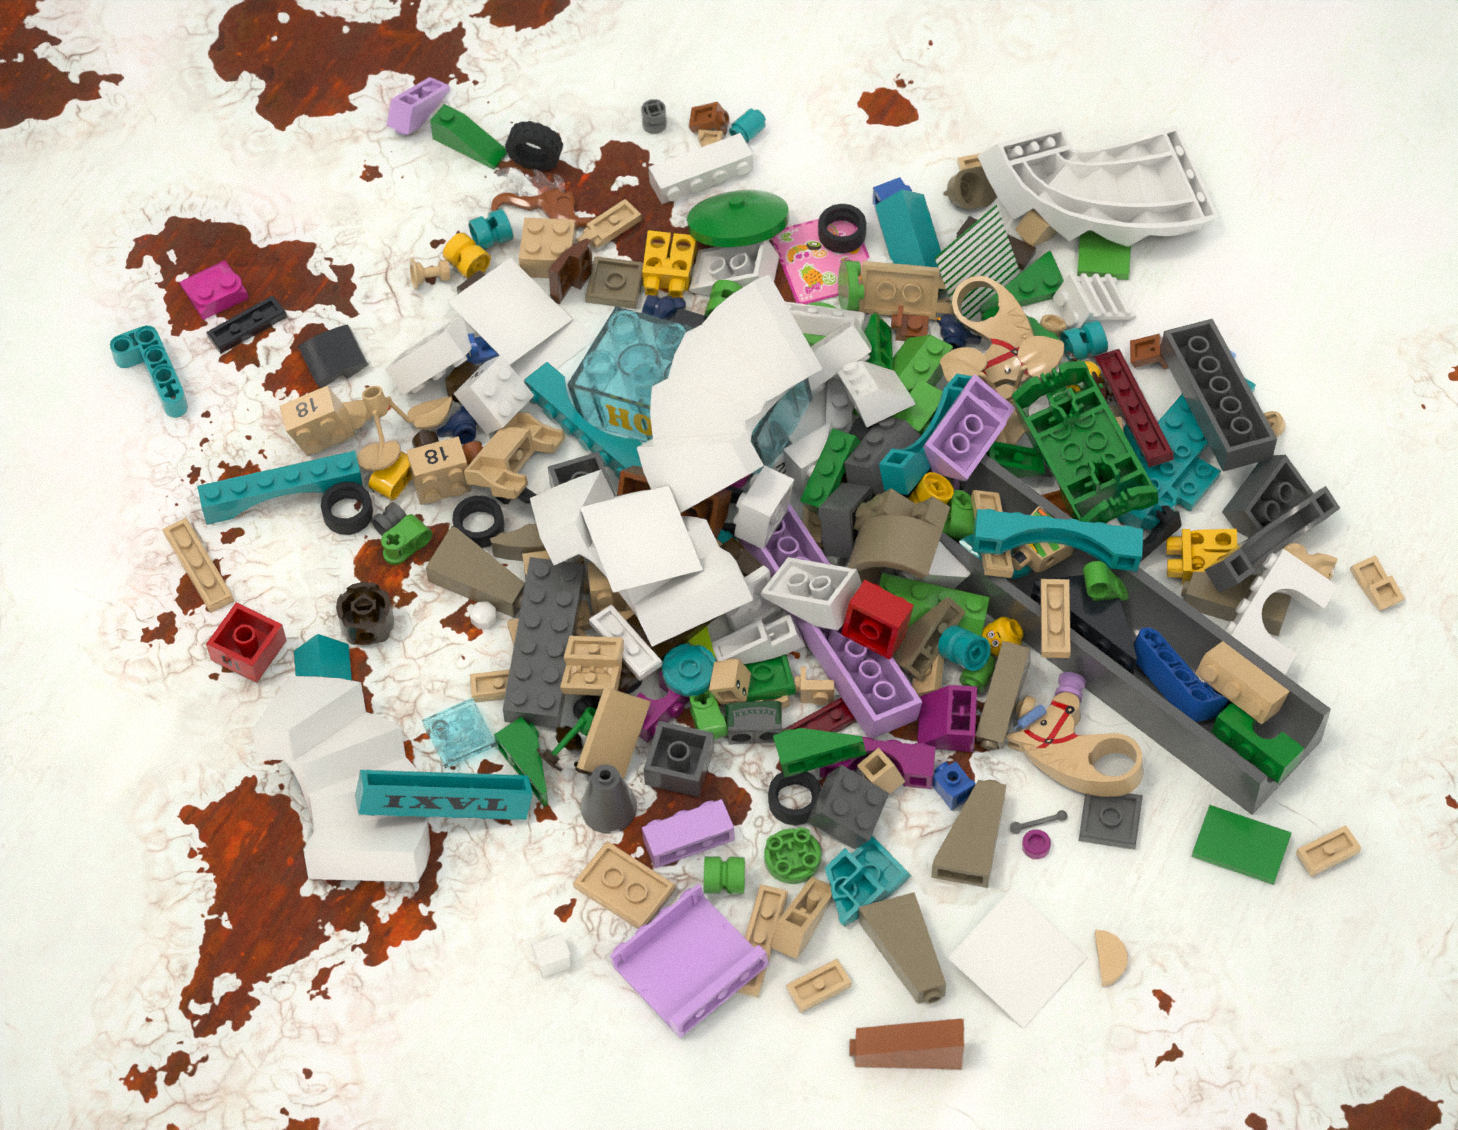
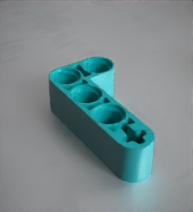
M145 325L113 337L110 341V349L115 364L120 368H130L144 363L165 413L173 418L183 416L188 409L185 394L157 330L152 326Z

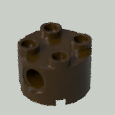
M359 582L347 587V591L343 595L340 594L336 604L341 631L347 641L353 645H371L388 640L394 624L389 594L373 582Z

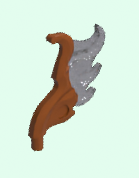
M512 167L503 168L497 172V176H505L508 183L504 191L493 199L491 212L498 210L504 204L529 211L539 208L549 219L575 220L576 230H578V227H587L586 224L591 221V217H578V215H575V199L571 191L564 193L565 183L561 176L555 174V182H550L542 172L535 169L533 170L535 177H527L520 170Z

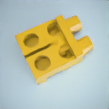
M648 230L642 269V282L646 296L649 294L652 296L658 295L659 288L669 289L668 296L673 298L683 296L684 292L689 290L694 258L697 253V240L691 235L674 233L671 247V233ZM662 239L665 244L653 243V240ZM687 242L690 244L691 247L678 245V243Z
M1182 529L1181 536L1169 537L1166 540V555H1181V559H1167V577L1182 578V585H1184L1185 580L1191 581L1193 572H1205L1206 568L1237 546V529H1203L1193 531Z

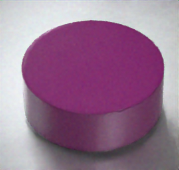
M1034 829L1024 835L1022 850L1027 857L1042 859L1050 851L1051 840L1046 832Z

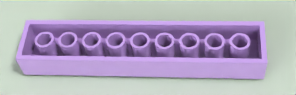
M790 503L787 513L764 549L738 538L742 546L763 566L769 569L771 578L788 557L830 564ZM785 610L787 615L790 614L802 638L829 679L834 680V687L867 737L873 739L918 719L922 700L893 657L889 660L841 635L843 625L839 630L817 627Z

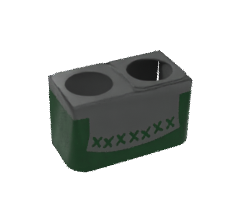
M756 701L726 704L725 720L728 729L729 745L774 742L773 735L782 732V703L780 701Z

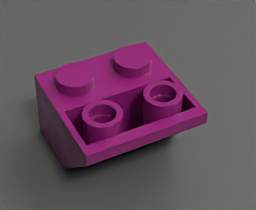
M947 685L920 696L922 705L919 712L918 743L936 746V750L973 752L977 686Z

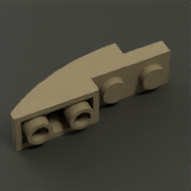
M536 523L524 525L522 528L511 532H502L496 535V537L490 538L493 556L506 560L523 561L522 553L546 550L540 539Z

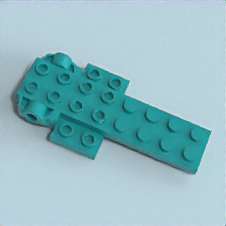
M1245 378L1253 393L1256 384ZM1183 394L1178 397L1158 421L1173 451L1174 460L1149 468L1127 424L1123 427L1127 440L1158 491L1157 504L1147 509L1132 510L1117 517L1119 522L1127 526L1152 530L1160 523L1158 518L1155 517L1156 511L1163 512L1161 507L1164 505H1169L1172 511H1175L1178 504L1192 511L1220 477L1221 470L1199 458L1209 444Z

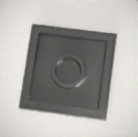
M1128 793L1122 796L1100 797L1085 794L1078 841L1135 850L1143 795Z

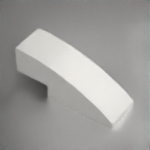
M790 614L766 626L762 620H759L712 642L717 662L727 659H740L743 664L772 659L805 647L799 628Z

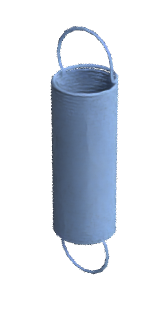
M1040 704L1018 719L1017 723L1019 724L1017 728L1020 726L1024 729L1047 714L1044 706Z

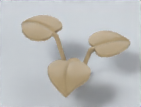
M1033 336L1026 339L1018 350V359L1024 365L1020 368L1014 386L1003 384L998 388L995 387L987 375L982 372L987 366L986 357L974 348L963 347L954 349L941 358L940 365L948 383L956 373L969 376L975 374L1013 405L1012 394L1020 388L1025 370L1028 369L1032 377L1037 376L1038 378H1040L1042 373L1045 376L1047 373L1051 374V369H1056L1063 357L1064 343L1045 336ZM1014 410L995 441L1016 445L1025 434L1019 417Z
M380 386L366 388L362 392L363 400L342 402L349 411L353 430L363 427L366 420H371L372 416L375 420L380 442L379 444L367 445L360 450L357 455L360 468L367 471L382 470L393 465L400 457L401 448L398 442L391 441L385 443L379 419L387 414L389 406L407 423L414 422L415 428L429 429L440 425L447 418L453 402L452 397L420 403L408 411V416L392 402L390 396L385 398Z

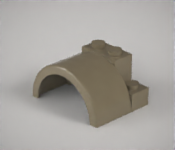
M893 489L877 494L872 500L862 503L856 510L855 516L857 519L853 528L858 530L859 533L847 568L857 569L861 583L867 580L876 585L883 567L902 570L920 579L927 577L950 507L933 496L915 504Z

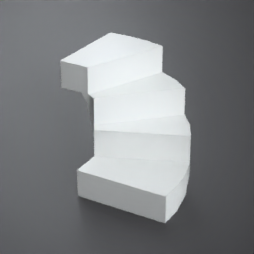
M1177 125L1113 145L1084 151L1072 148L1065 130L1061 126L997 143L978 155L992 188L1013 220L1034 208L1053 229L1068 241L1073 240L1088 230H1092L1110 241L1129 247L1148 235L1165 237L1183 235L1196 231L1219 218Z
M769 274L733 293L714 309L702 325L686 332L674 355L668 379L652 386L650 417L653 439L637 447L643 472L651 490L669 486L680 513L764 466L751 443L753 430L768 410L790 389L823 369Z
M598 470L530 498L540 539L553 565L580 554L591 560L607 577L580 507L644 491L615 497L602 470ZM681 516L703 570L618 591L639 619L651 646L657 645L754 600L736 560L730 553L719 547L706 519Z
M289 676L252 731L257 759L285 760L294 771L302 789L314 827V832L303 849L308 879L418 882L426 868L430 853L428 818L418 816L358 815L355 799L360 770L418 772L417 768L405 756L401 727L385 718L366 712L361 682L340 678Z

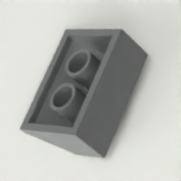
M890 416L875 423L844 462L847 482L872 486V494L877 495L886 492L883 487L879 463L892 448H906L915 443L921 435L903 419Z
M1286 454L1273 455L1272 459L1258 462L1222 513L1233 528L1237 529L1238 533L1249 538L1305 496L1313 493V491Z

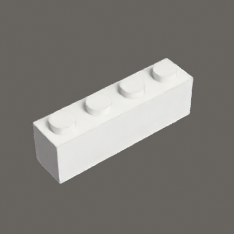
M741 133L650 166L649 182L661 204L676 201L680 197L697 193L704 188L721 184L728 179L739 175L742 176L752 171L753 154Z

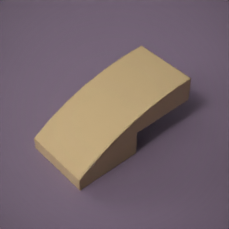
M1376 555L1351 566L1350 571L1379 611L1405 600L1393 576H1387Z

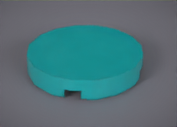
M681 644L672 648L665 655L662 665L663 680L666 686L676 694L682 696L700 695L710 688L713 666L716 659L712 652L704 646Z

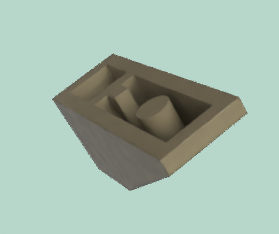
M946 597L907 629L904 640L892 656L902 672L921 681L939 654L938 643L941 634L948 627L958 625L966 613L951 598Z

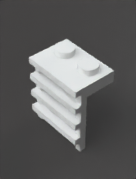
M1069 274L1052 297L1069 329L1074 327L1081 329V325L1093 320H1135L1137 316L1135 312H1131L1116 285L1118 280L1116 277H1112L1111 274H1106L1104 277H1100L1099 274H1093L1092 277H1087L1086 274H1081L1080 277Z

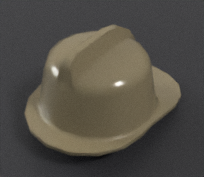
M973 167L959 171L950 178L947 190L943 192V195L948 196L952 204L968 210L986 207L992 204L997 196L983 167Z

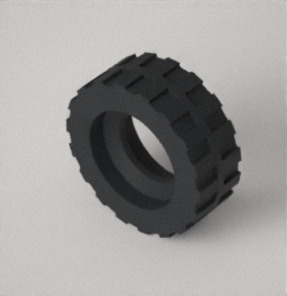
M520 121V123H515L511 128L505 143V151L510 159H513L515 163L526 169L549 171L556 167L564 144L562 138L550 127L538 122ZM527 143L536 145V146L540 147L541 149L534 148V147L528 145Z

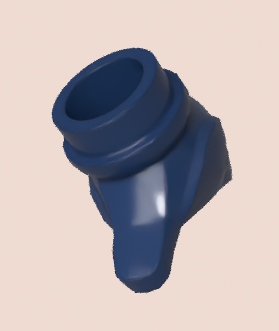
M649 294L644 302L642 314L646 315L647 318L654 319L655 333L659 334L661 326L676 315L677 309H686V301L683 299V296L673 298L666 295L660 298L657 295L652 296Z
M944 314L936 318L941 327L940 335L943 341L952 345L953 350L966 347L967 344L981 343L982 337L972 334L961 322L956 321L951 314Z
M462 406L460 410L450 417L446 425L437 429V434L439 437L452 435L454 438L459 436L461 444H467L476 437L477 422L466 408Z

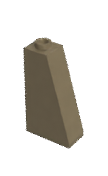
M451 526L426 566L428 582L475 602L488 601L496 607V611L514 618L519 609H521L525 582L459 529Z
M1193 572L1191 581L1185 580L1181 596L1185 597V602L1200 613L1226 621H1234L1238 615L1235 612L1237 606L1244 598L1247 599L1252 592L1249 587L1258 575L1251 574L1237 585L1219 593L1206 572ZM1272 593L1264 602L1262 622L1269 634L1279 637L1291 596L1283 593Z
M1006 641L1002 642L976 733V741L981 743L980 746L985 749L996 751L997 747L1004 749L1007 740L1006 735L1009 733L1031 662L1029 647Z
M996 780L977 781L933 860L931 878L988 888L1005 800L1006 784H1000Z
M915 892L860 906L858 918L860 925L916 1003L925 1002L931 1004L945 997L946 982Z

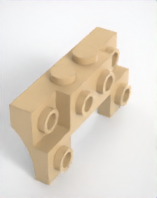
M518 412L503 428L496 432L464 470L467 484L490 487L492 496L516 499L528 485L527 476L517 474V472L535 451L554 453L566 439L564 430L549 427L527 412Z

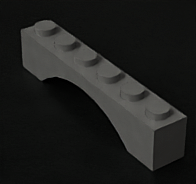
M1324 486L1305 496L1206 568L1205 572L1219 593L1233 587L1255 572L1271 553H1277L1287 544L1323 522L1338 511L1340 506L1327 486Z

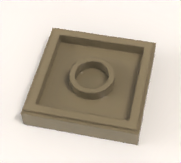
M595 256L585 302L636 309L642 285L644 262Z

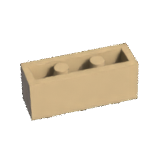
M1223 641L1205 653L1195 672L1198 677L1260 724H1263L1279 712L1290 692Z

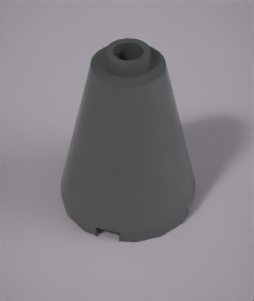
M601 765L592 772L581 800L580 810L586 825L594 831L609 834L611 831L619 829L622 831L633 822L637 813V802L633 792L619 771L611 765Z

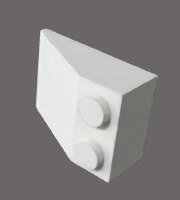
M769 240L742 247H712L698 250L689 290L692 293L710 295L713 284L718 280H731L745 287L768 274L774 282L779 255Z
M788 557L761 591V596L814 626L839 630L845 621L848 604L862 583L857 569Z

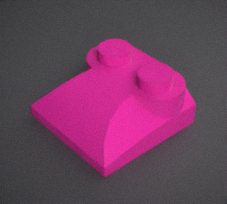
M226 261L215 264L179 282L202 320L249 299L240 277L233 272Z

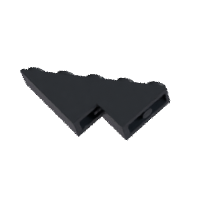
M1084 575L1050 578L1069 580L1070 628L1133 675L1137 656L1120 598L1093 601L1087 593ZM1034 580L1030 597L1041 605V580Z

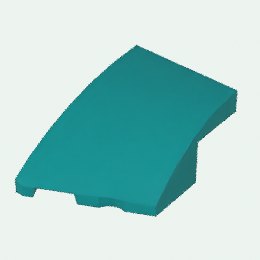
M873 835L867 843L858 847L852 854L844 848L824 867L839 914V922L844 927L859 918L860 906L885 900L911 877V874Z

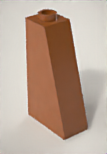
M964 1019L856 1028L855 1039H849V1056L855 1057V1067L962 1070Z

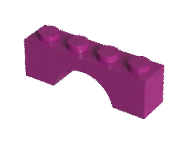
M862 737L867 755L821 767L819 772L820 778H826L827 774L841 765L854 772L858 768L857 765L879 748L904 778V787L932 789L936 746H929L926 743H901L898 740L880 741L873 740L870 737Z

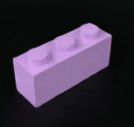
M722 799L715 802L707 801L698 808L690 811H679L673 817L664 820H653L642 827L643 841L655 869L735 841L734 826Z

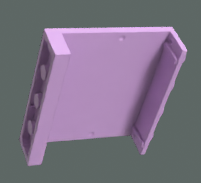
M700 884L684 891L678 901L671 906L663 908L652 922L642 925L631 939L626 943L623 942L616 946L610 955L614 969L679 1038L683 1037L769 966L766 951L760 945L754 948L704 897Z

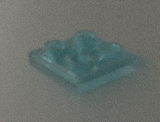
M473 698L422 720V725L445 769L496 747V742Z

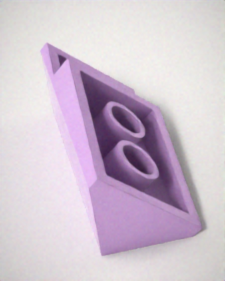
M975 374L968 381L923 446L932 472L966 481L1007 424L1008 418L1016 409Z

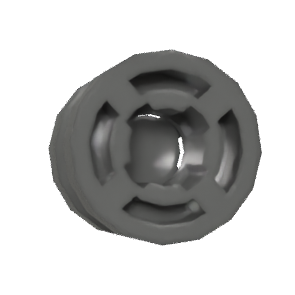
M650 99L644 102L641 107L643 129L650 134L663 132L667 126L665 104L657 99Z
M391 502L385 507L383 514H376L371 519V522L376 531L382 536L397 525L407 514L398 504Z

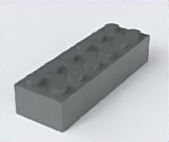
M1213 318L1165 330L1160 352L1222 471L1272 459L1277 438Z
M530 557L503 704L505 722L512 723L522 716L527 724L532 723L534 726L556 729L560 727L566 695L560 689L566 667L564 654L569 636H576L586 577L584 564L563 561L553 565L550 559Z

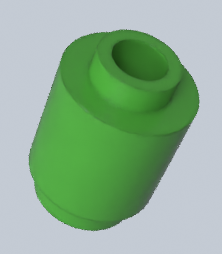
M990 655L987 663L977 671H970L964 668L959 678L962 686H977V693L983 692L995 670V659Z

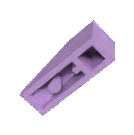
M429 77L392 98L387 126L395 129L400 134L407 135L417 130L450 91V86Z

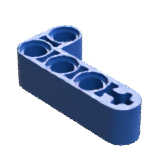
M1142 628L1139 631L1133 644L1137 656L1136 664L1164 697L1195 722L1217 717L1225 709L1229 699L1208 683L1202 682L1158 631L1152 628Z

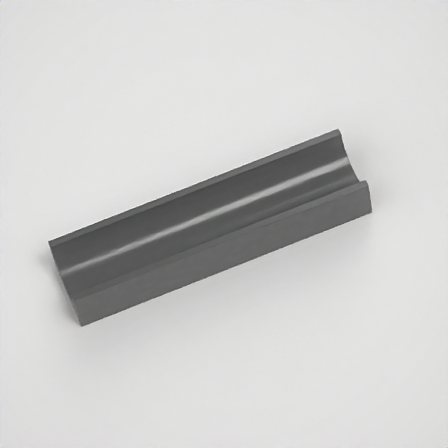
M986 454L976 466L962 490L970 496L973 490L999 493L1003 512H1019L1024 515H1031L1040 506L1052 518L1073 519ZM942 532L939 540L971 573L954 589L990 597L986 613L994 620L1000 617L1016 620L1023 630L1022 641L1040 655L1041 605L1030 597L1034 580L1083 575L1085 565L1093 561H1100L1087 552L1074 548L1073 554L1041 573H1037L1032 569L1031 573L1025 577L1017 579L1008 578L1006 580L1003 577L985 575L982 561L962 547L959 541L953 540L944 532ZM1109 568L1123 581L1129 598L1125 601L1121 600L1133 644L1142 628H1152L1164 637L1195 673L1205 653L1223 641L1290 691L1279 712L1263 724L1257 721L1253 731L1264 739H1273L1283 731L1305 748L1299 764L1277 784L1275 780L1269 778L1258 767L1245 760L1233 748L1221 742L1211 733L1217 717L1199 722L1193 721L1164 697L1137 664L1132 675L1071 628L1070 658L1046 659L1063 672H1073L1083 676L1086 680L1085 689L1253 815L1322 741L1331 708L1141 568H1138L1137 572ZM1230 700L1228 701L1225 709L1232 703Z

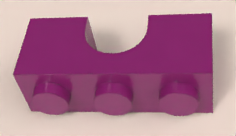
M662 671L659 673V687L668 693L665 697L652 700L642 693L636 696L651 701L639 737L647 743L654 737L659 721L668 723L672 718H677L683 712L684 706L690 701V696L676 694L666 686Z

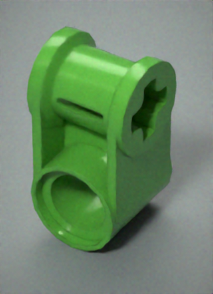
M955 490L949 503L946 504L950 507L942 532L953 540L960 541L973 534L974 513L971 496L962 490Z
M413 514L405 516L397 525L382 535L381 544L384 548V560L392 565L403 563L417 550L428 544L432 537V530Z
M1093 561L1085 565L1083 568L1085 585L1088 595L1094 601L1117 598L1125 601L1129 598L1123 581L1104 562Z
M709 689L700 695L690 696V711L695 729L713 733L714 740L728 736L724 716L720 712L716 698Z

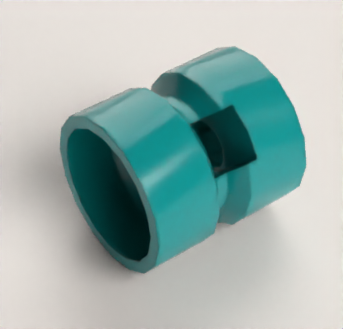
M502 208L488 213L487 218L479 216L468 220L472 239L484 250L492 248L494 242L502 244L514 238L510 222Z
M1097 320L1081 325V329L1074 327L1061 332L1060 338L1064 343V354L1068 361L1071 360L1067 354L1068 351L1078 360H1084L1088 354L1093 357L1108 350L1105 331Z
M958 625L948 627L941 634L938 643L939 654L943 658L970 671L981 669L987 663L990 656V643L986 638Z

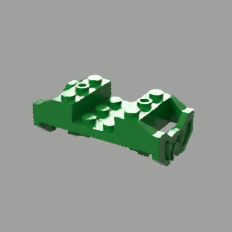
M1085 361L1060 364L1058 373L1055 368H1052V374L1047 373L1046 376L1044 373L1040 374L1041 381L1037 376H1034L1012 394L1013 406L1016 408L1015 411L1036 453H1041L1060 488L1061 499L1073 519L1082 522H1102L1106 524L1132 510L1147 509L1158 503V491L1155 485L1152 484L1091 376ZM1077 385L1082 390V392L1075 395L1072 388H1068V396L1057 402H1054L1051 396L1048 398V408L1029 416V407L1041 396L1053 393L1063 386Z

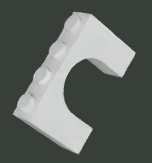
M1283 549L1275 554L1271 553L1263 564V567L1266 568L1261 576L1258 575L1249 587L1252 592L1247 599L1244 598L1239 603L1235 611L1238 615L1234 621H1229L1223 630L1280 672L1286 674L1297 654L1275 640L1266 631L1262 622L1264 602L1272 593H1283L1293 597L1316 613L1326 608L1338 585Z

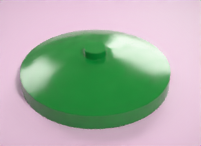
M736 190L720 193L704 199L689 211L687 216L688 231L695 240L710 246L742 247L753 245L778 235L786 228L790 219L789 208L783 198L766 191Z

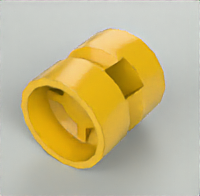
M458 233L453 236L443 249V258L457 268L467 279L479 270L484 273L491 262L490 254L465 233Z
M929 472L923 476L907 499L918 504L933 496L947 504L952 498L954 490L951 483L944 476L935 472Z

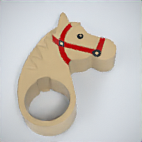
M985 276L967 278L958 285L953 294V311L965 328L992 343L984 354L987 359V366L982 372L987 375L995 387L1006 383L1015 384L1020 368L1024 365L1018 359L1020 345L1026 339L1035 336L1031 324L1022 307L1004 286ZM980 287L996 291L999 297L998 306L1000 309L994 317L981 322L970 321L963 317L962 302L970 291ZM1028 369L1024 372L1020 383L1021 386L1028 379L1032 378Z
M1069 692L1056 695L1046 710L1047 714L1026 728L1021 729V731L1006 735L1009 741L1007 743L1009 748L1024 752L1028 759L1049 777L1072 790L1100 797L1122 796L1136 789L1143 778L1142 751L1138 743L1131 737L1119 733L1076 735L1075 726L1081 719L1079 698ZM1111 753L1124 754L1135 762V765L1129 772L1120 776H1106L1094 768L1098 759Z

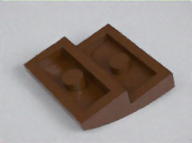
M586 238L568 248L548 269L550 297L557 304L562 302L572 286L581 290L590 277L593 266L590 239Z

